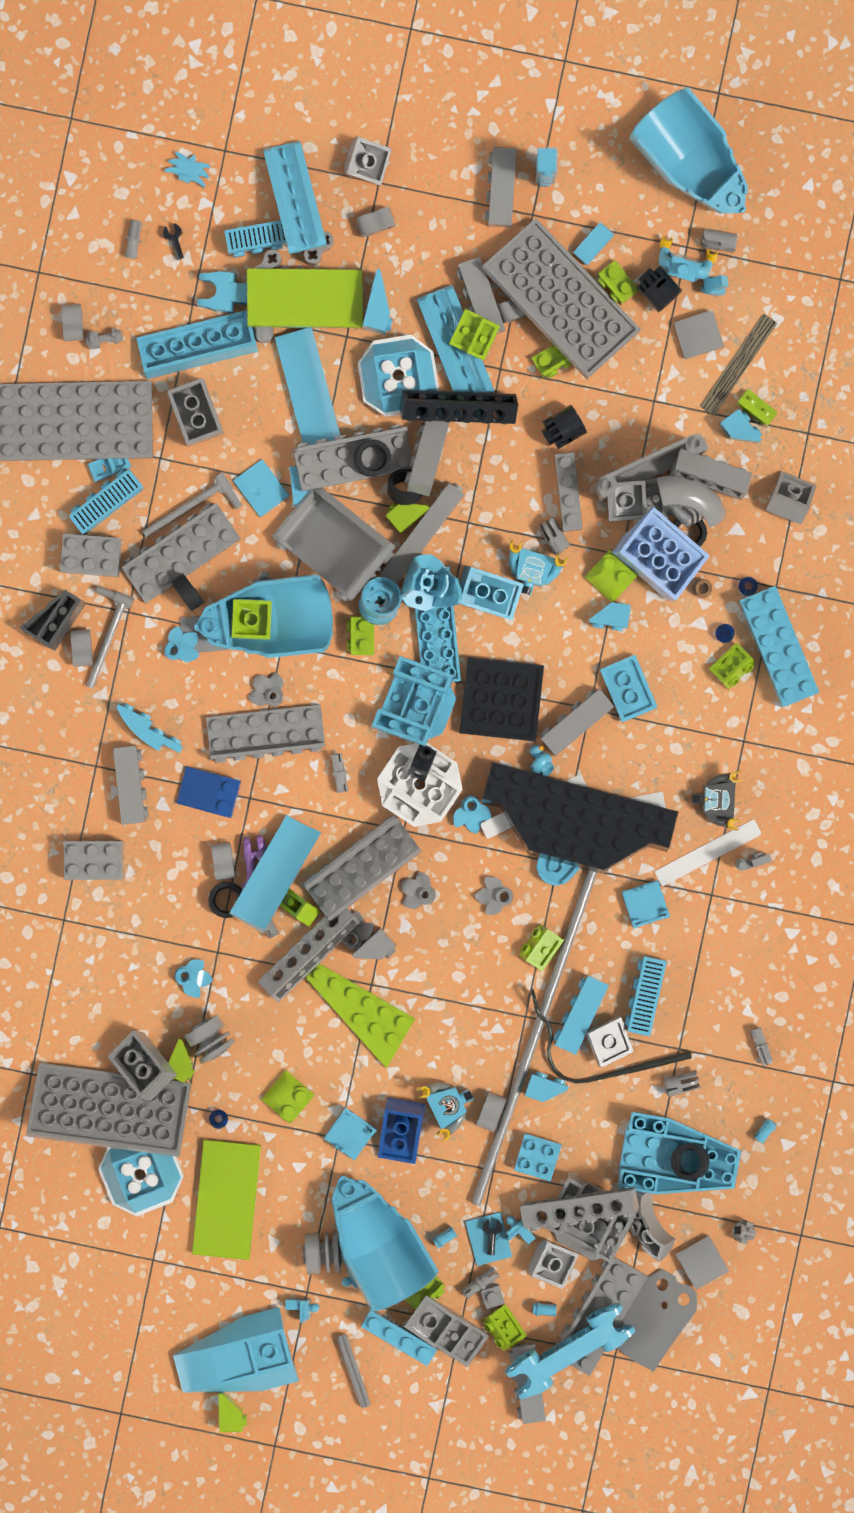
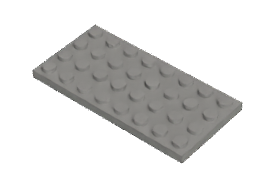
M537 218L481 267L586 379L591 377L641 331L635 322Z
M152 381L0 384V461L153 458Z
M39 1063L26 1137L180 1157L191 1083L170 1081L150 1101L140 1099L119 1073Z

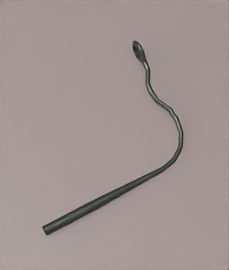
M531 988L536 1013L546 1023L549 1032L547 1046L548 1061L553 1071L563 1080L572 1083H589L692 1058L691 1052L688 1051L589 1079L575 1080L566 1077L556 1069L550 1051L553 1041L552 1027L549 1020L541 1014L534 989Z

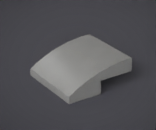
M713 310L674 322L685 359L724 347Z
M710 1236L676 1254L696 1290L729 1272Z

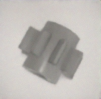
M741 1219L740 1223H735L732 1229V1233L735 1236L734 1240L743 1244H748V1240H754L756 1235V1229L753 1227L754 1223Z

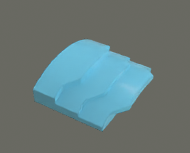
M400 656L393 672V682L382 709H378L372 728L426 746L429 739L443 733L456 701L451 688L454 676Z

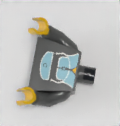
M741 771L718 774L708 780L707 784L703 786V793H692L691 804L702 805V813H705L708 820L717 826L736 831L739 829L735 828L734 824L735 822H741V820L734 818L735 783L743 781L736 778L737 773H742Z

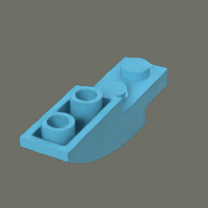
M126 703L117 705L116 708L122 719L141 740L158 751L165 745L181 753L184 747L181 745V740L173 736L170 739L163 736L165 732L156 727L153 730L150 729L153 721L150 720L151 716L142 711L140 714L134 712V707Z

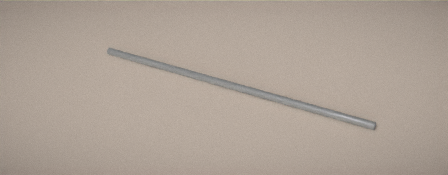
M588 870L539 1009L545 1018H547L597 872ZM538 1015L471 1202L478 1206L481 1205L545 1023Z

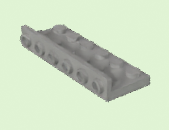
M401 425L391 426L390 430L387 431L379 428L371 430L372 433L366 435L364 432L354 433L353 437L350 438L342 435L334 437V441L327 442V439L317 440L314 445H309L308 442L297 444L298 448L293 450L301 492L375 478L366 477L361 474L354 464V453L357 447L368 440H379L385 443L392 455L388 470L376 477L390 475L399 469L412 470L413 467L410 466L411 454L406 431H408L407 427L402 428ZM369 447L363 451L361 460L366 468L375 470L382 465L384 457L379 449Z
M217 503L206 505L202 509L204 512L198 516L195 513L186 519L188 523L183 526L177 525L170 530L172 532L167 537L163 535L156 539L154 546L151 548L146 546L139 551L140 555L135 559L130 557L123 562L122 570L145 603H148L173 586L171 581L182 573L188 576L241 540Z
M321 705L206 717L210 759H215V763L226 762L228 757H234V761L245 760L246 755H253L254 759L263 758L264 753L280 756L284 755L283 751H291V754L303 753L302 749L310 748V752L322 751L321 747H325Z
M393 815L385 819L376 829L371 830L363 839L355 842L347 851L339 854L334 861L325 865L317 874L309 877L303 883V886L313 897L328 920L331 921L422 851L397 817Z
M614 1257L611 1264L604 1260L601 1265L603 1269L600 1275L596 1274L594 1276L590 1292L586 1291L581 1299L583 1304L580 1308L576 1307L571 1316L574 1318L570 1325L566 1324L562 1331V1334H564L561 1341L557 1340L555 1345L589 1326L586 1318L599 1308L619 1302L623 1310L613 1319L612 1323L614 1328H618L648 1276ZM602 1346L574 1362L571 1366L590 1376L604 1353Z

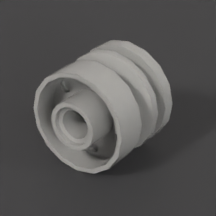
M218 1014L209 1020L208 1018L202 1020L191 1028L192 1031L184 1036L190 1047L197 1044L201 1046L195 1052L196 1056L205 1052L206 1055L199 1059L201 1064L216 1059L228 1051L230 1046L235 1043L233 1038L226 1042L224 1041V1038L230 1034L229 1031L222 1034L218 1032L224 1026Z
M333 1232V1241H329V1233H325L324 1242H320L318 1233L305 1234L303 1262L306 1264L307 1274H320L321 1265H325L327 1273H330V1264H334L335 1273H340L342 1253L338 1232Z

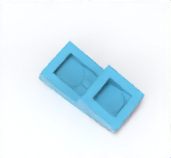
M600 222L573 253L588 265L615 234Z
M108 458L88 464V468L94 482L117 474L123 469L131 468L129 459Z

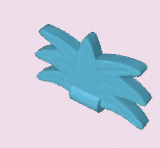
M176 151L175 154L179 159L168 160L170 164L176 167H170L164 171L176 174L181 181L190 183V181L196 182L205 188V184L199 176L209 179L208 174L203 168H210V165L195 162V155L188 159Z

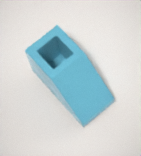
M740 409L719 424L730 440L759 443L762 440L760 438L762 434L756 426L752 427L749 423L750 417L745 411L741 412Z
M612 602L590 618L589 623L593 624L592 627L604 629L605 625L612 626L611 630L623 631V628H628L631 605Z
M537 1071L536 1074L531 1073L524 1095L545 1102L567 1091L569 1086L565 1084L566 1081L555 1077L552 1080L547 1078V1074Z

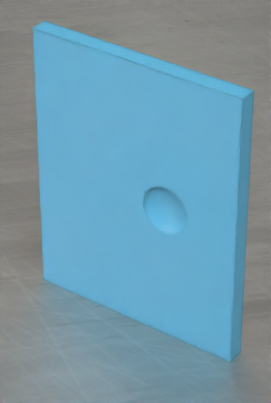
M263 459L233 480L260 518L289 497V494Z
M501 1212L465 1221L477 1266L512 1257L509 1242L506 1240L507 1235ZM487 1219L490 1222V1229L496 1228L498 1219L502 1224V1232L496 1235L495 1255H487L488 1234L483 1231V1225Z

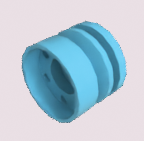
M377 577L370 580L364 586L359 600V611L362 617L374 625H384L391 622L396 617L402 601V592L399 586L393 580L386 577Z

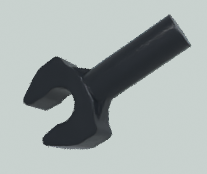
M174 223L175 234L170 235L165 226L163 236L165 240L171 241L176 259L181 260L184 259L179 237L183 232Z
M487 1219L483 1225V1231L488 1234L487 1255H495L496 1235L502 1232V1224L498 1219L496 1228L490 1229V1222Z

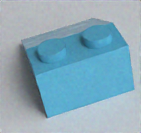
M377 269L363 322V330L386 336V332L391 331L393 318H390L381 270Z
M465 565L459 583L461 588L460 604L513 620L524 584Z

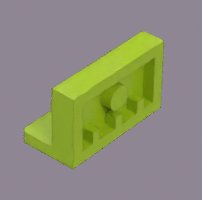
M616 260L597 274L599 277L597 279L598 283L603 288L607 287L611 292L609 295L616 303L619 302L622 305L638 292L635 283Z
M555 345L531 358L543 378L547 376L548 379L558 374L557 370L564 366L566 369L572 366L571 362Z
M749 389L736 403L764 427H767L777 415L775 409Z
M351 617V621H347V632H351V640H347V651H351V655H374V624L367 622L363 617Z
M736 642L709 670L727 689L736 686L740 678L749 673L756 663Z
M539 924L533 930L532 936L527 943L522 946L519 956L543 972L564 940L542 924Z
M436 1276L425 1287L405 1300L416 1310L426 1295L433 1299L441 1297L445 1292L443 1290L445 1284Z
M506 1304L500 1306L489 1316L482 1318L485 1329L492 1334L495 1344L503 1351L511 1349L527 1336Z

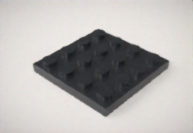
M468 657L460 734L536 742L544 665Z

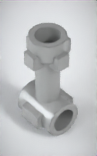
M116 328L112 329V333L98 335L97 331L86 333L87 337H85L89 349L100 348V343L114 341V344H117L119 341H123L121 329L117 330Z

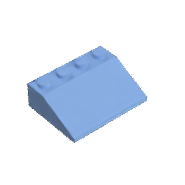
M654 507L636 523L612 551L617 558L668 601H676L710 556Z

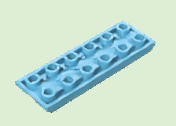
M300 140L263 149L289 254L327 245Z
M453 285L417 298L452 390L454 392H495L483 361L449 344L463 314Z
M418 597L415 598V602L417 603L419 601ZM454 606L434 607L427 611L415 609L421 664L453 675L452 682L461 681Z

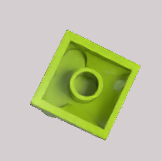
M610 549L584 578L606 598L614 602L638 575L617 558Z
M233 599L232 638L270 639L272 601Z
M285 1070L261 1100L278 1113L282 1119L291 1124L315 1094Z

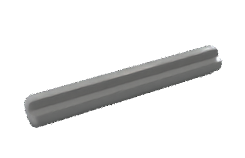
M342 1334L337 1337V1341L360 1407L365 1408L370 1406V1401L346 1334Z

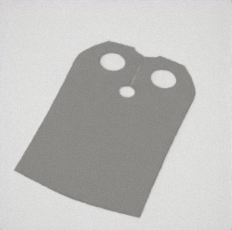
M665 1270L650 1275L618 1327L631 1324L635 1332L617 1348L633 1361L654 1371L678 1335L695 1314L697 1309V1293L687 1284H678L676 1276ZM659 1279H666L668 1281V1288L666 1290L660 1291L657 1288V1281ZM682 1293L687 1294L690 1298L689 1303L685 1306L680 1305L678 1302V1296ZM662 1302L668 1303L666 1309L661 1307Z

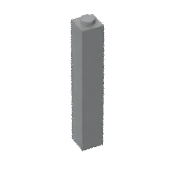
M449 483L382 571L381 577L391 579L396 584L400 582L408 571L412 559L421 554L464 497L463 489L456 483L451 485Z

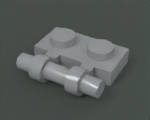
M760 851L752 854V858L748 860L737 859L735 867L738 870L744 871L772 862L770 854Z

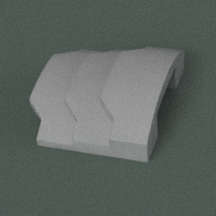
M570 1175L558 1198L606 1190ZM614 1200V1207L621 1208L620 1202ZM595 1203V1209L602 1211V1206L599 1203ZM576 1206V1211L580 1214H583V1208L581 1206ZM558 1208V1214L560 1216H565V1211L561 1208ZM638 1211L634 1213V1216L623 1218V1215H620L612 1220L598 1218L596 1222L586 1223L584 1220L578 1221V1224L571 1226L563 1223L556 1228L543 1227L555 1233L558 1243L580 1253L589 1260L593 1261L601 1258L611 1264Z

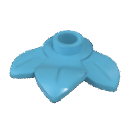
M179 626L173 628L168 635L169 643L166 644L164 649L166 657L171 660L181 659L184 662H191L197 659L200 655L194 647L198 642V634L193 632L183 634ZM174 647L177 648L176 654H172L171 652L172 648Z
M467 796L462 800L461 807L455 811L453 822L455 827L465 824L468 830L476 834L481 828L482 820L487 821L491 819V812L487 806L480 804L478 798ZM468 802L474 803L472 809L467 807Z
M192 960L187 966H182L175 972L176 982L183 986V990L187 995L194 998L200 997V987H204L213 981L211 975L202 970L204 967L203 960ZM182 972H186L188 974L187 979L181 978Z

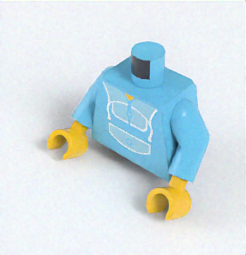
M665 235L662 236L659 243L661 248L659 265L664 268L667 274L692 282L708 277L713 264L717 260L718 251H716V254H711L710 249H708L705 261L671 252L669 249L673 238L671 237L667 241L664 238Z
M512 539L510 541L511 550L509 555L511 572L516 576V580L522 581L524 584L521 593L531 596L534 585L539 587L549 585L558 577L562 567L568 560V556H566L565 560H561L559 552L556 558H552L521 548V540L519 545L515 546Z

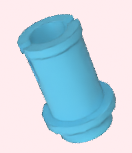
M769 1118L763 1121L764 1124L754 1135L762 1144H764L771 1132L776 1130L775 1127L777 1125Z
M450 1226V1228L439 1235L435 1234L432 1240L437 1248H443L444 1244L458 1236Z
M537 1301V1303H533L532 1314H535L536 1317L539 1315L556 1317L557 1305L542 1304Z

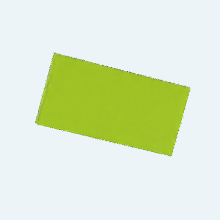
M247 269V327L363 328L362 270Z
M204 1139L192 1255L250 1260L261 1145Z

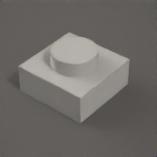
M499 1284L481 1290L486 1309L505 1304Z

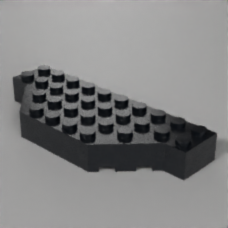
M492 762L481 802L499 807L527 854L600 874L648 847L667 852L670 848L678 811L494 762Z

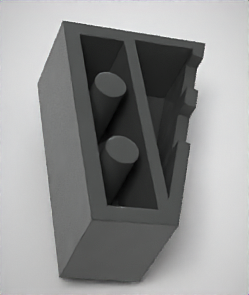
M64 590L48 603L43 610L36 613L26 624L20 626L19 629L48 648L56 651L86 602L71 592Z

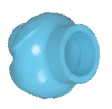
M534 745L530 749V754L536 759L530 764V769L535 774L548 776L555 768L552 764V757L548 753H543L544 746Z

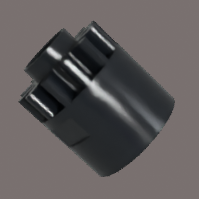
M661 266L655 270L649 268L638 279L641 283L636 287L658 313L683 291Z
M571 404L542 421L545 429L541 431L549 445L554 443L557 449L587 433L582 420Z

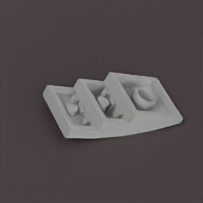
M657 478L618 481L616 491L608 496L609 521L639 520L652 507L656 508L665 517L673 516L666 511L665 505L663 506Z
M428 1295L424 1297L404 1325L405 1328L432 1347L438 1348L466 1367L469 1366L489 1338L488 1333Z

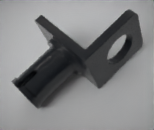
M419 745L408 775L426 781L437 751L433 750L430 746Z

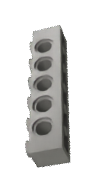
M348 908L331 921L325 916L296 945L292 946L283 958L279 959L268 972L264 973L258 983L279 1003L361 922Z
M635 1187L524 1202L520 1206L524 1229L530 1228V1231L540 1230L542 1226L556 1228L563 1223H567L568 1226L576 1225L579 1223L578 1221L584 1220L586 1223L596 1222L598 1218L612 1220L620 1215H623V1218L634 1216V1213L639 1210ZM613 1201H619L621 1208L614 1207ZM599 1203L602 1206V1211L596 1210L594 1204ZM576 1206H581L584 1210V1213H578L576 1211ZM557 1209H563L565 1211V1216H560L557 1212ZM539 1211L545 1212L547 1218L542 1219L539 1216Z

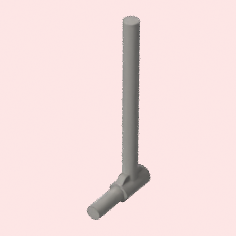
M222 472L214 477L215 485L143 530V533L146 537L218 491L228 496L235 509L240 508L242 504Z
M101 586L97 587L96 593L113 599L117 608L86 685L92 689L95 686L124 609L132 607L135 599Z

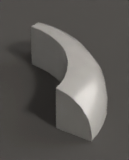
M682 476L657 477L663 506L678 504L691 507L706 519L709 527L717 525L725 518L726 511L721 499L706 484L696 479H684Z
M636 1191L639 1210L630 1230L633 1236L636 1235L641 1242V1247L651 1257L660 1262L670 1252L676 1238L667 1233L658 1222L653 1209L652 1194Z

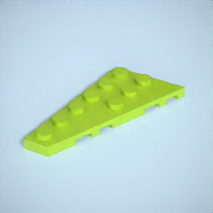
M319 963L307 975L306 979L387 1068L415 1018Z

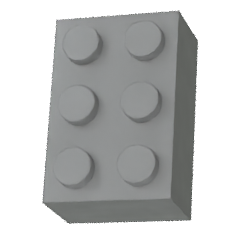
M203 378L167 391L188 447L224 434Z
M63 534L60 572L120 578L123 539Z
M64 841V880L124 879V841Z
M133 1030L107 1056L140 1099L151 1101L177 1075L144 1032Z

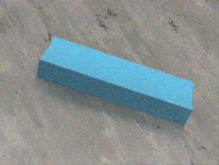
M247 310L136 338L147 379L258 352L253 328L247 327Z
M304 328L275 337L302 442L314 445L317 440L327 439V442L334 441V437L340 436L312 328Z
M286 815L229 914L263 933L321 832Z

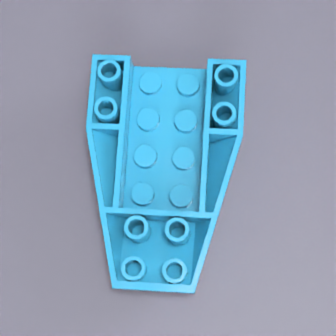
M631 1112L625 1130L619 1162L618 1188L635 1187L636 1191L651 1194L735 1189L741 1150L670 1118ZM686 1143H696L707 1151L710 1164L708 1171L702 1177L685 1180L679 1178L674 1173L671 1167V1156L678 1146ZM687 1150L681 1155L680 1162L683 1170L688 1173L698 1170L700 1158L695 1151Z
M279 1307L242 1316L173 1355L183 1393L265 1391L299 1381L295 1363L292 1361Z

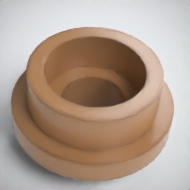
M699 579L693 585V592L699 598H706L712 592V585L706 579ZM700 585H704L706 587L705 592L699 591Z

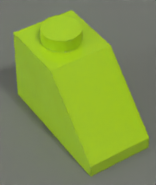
M394 503L386 510L388 512L386 517L401 534L430 508L428 505H396Z
M290 888L280 903L282 908L307 926L312 924L320 910Z
M180 1037L168 1063L177 1073L174 1079L185 1083L187 1079L191 1080L195 1070L192 1069L193 1061L186 1043Z
M219 1392L220 1433L243 1432L244 1426H247V1414L243 1415V1409L225 1392Z

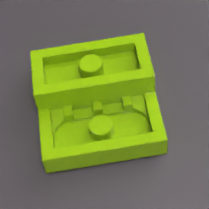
M465 308L449 344L484 361L500 325Z

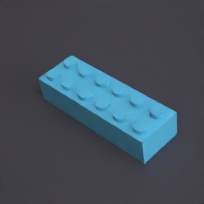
M776 586L738 601L781 707H786L819 693Z

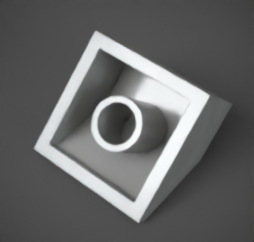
M781 471L766 511L792 522L802 524L810 508L817 485Z
M380 928L352 956L360 959H383L384 957L388 959L396 952V943Z

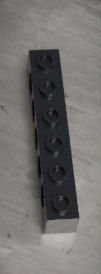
M402 390L399 409L401 419L408 421L515 424L519 405L516 394Z

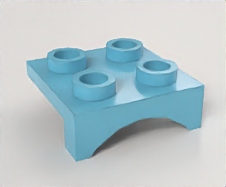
M658 880L622 891L634 929L670 917Z
M345 1107L323 1139L355 1161L377 1129Z
M524 1133L514 1171L551 1182L562 1144Z

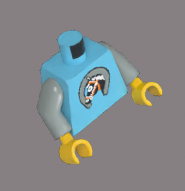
M442 1082L418 1087L416 1090L423 1091V1095L419 1096V1098H427L442 1129L436 1133V1136L442 1133L444 1139L441 1142L448 1140L450 1135L459 1129L466 1118L465 1113L467 1110L464 1104L474 1100L470 1089L459 1093L456 1086L452 1087L450 1083Z

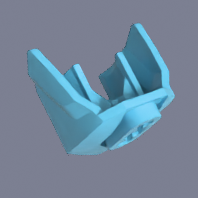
M431 554L418 555L412 559L401 589L402 601L406 606L427 611L434 607H450L461 603V588L458 578L439 559ZM416 597L419 598V601L417 603L415 602Z

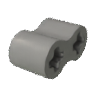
M390 207L382 208L356 218L362 238L396 226Z
M324 231L325 239L329 238L328 245L305 250L304 258L307 264L310 266L318 265L322 260V255L332 249L334 239L331 233ZM316 252L317 259L312 258L309 260V253L314 254Z
M276 250L267 251L263 262L254 269L279 268L282 263L280 254ZM271 256L273 258L274 256H276L277 262H272L270 264L269 257Z
M512 300L497 305L503 324L527 317Z
M62 305L64 341L84 340L82 305Z
M91 630L71 631L73 667L93 666Z
M231 842L211 844L216 881L235 878Z
M488 1092L476 1126L494 1132L507 1098Z

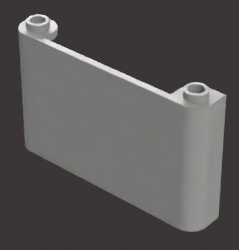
M693 434L601 477L595 486V494L599 503L607 500L608 496L616 491L618 481L654 478L671 470L674 457L680 448L688 449L693 454L703 455L709 449L705 439L699 434Z
M323 488L309 490L272 535L277 540L276 545L283 551L287 548L339 591L337 595L345 602L347 599L351 601L395 548L391 542Z

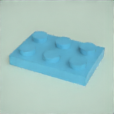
M636 655L600 669L621 722L658 708Z

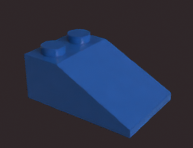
M186 766L177 804L232 818L242 781Z
M387 1098L378 1158L416 1164L425 1104Z

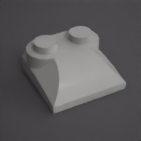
M358 136L355 137L350 144L345 160L344 174L381 186L392 149Z
M543 1240L538 1244L529 1263V1275L563 1289L579 1254L550 1240Z

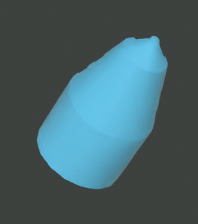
M689 87L680 89L666 97L652 108L634 127L629 140L667 184L719 214L745 212L747 208L745 207L746 194H748V185L739 164L735 161L732 147L730 148L726 139V132Z
M319 575L263 580L207 606L195 624V630L206 637L211 645L241 650L249 654L263 655V657L267 658L320 653L326 651L331 642L333 632L332 605L326 585ZM233 599L272 601L270 639L232 638Z
M341 1176L337 1182L331 1202L343 1262L371 1311L386 1309L425 1287L436 1277L439 1271L407 1218L401 1216L396 1211L397 1209L390 1206L366 1181Z

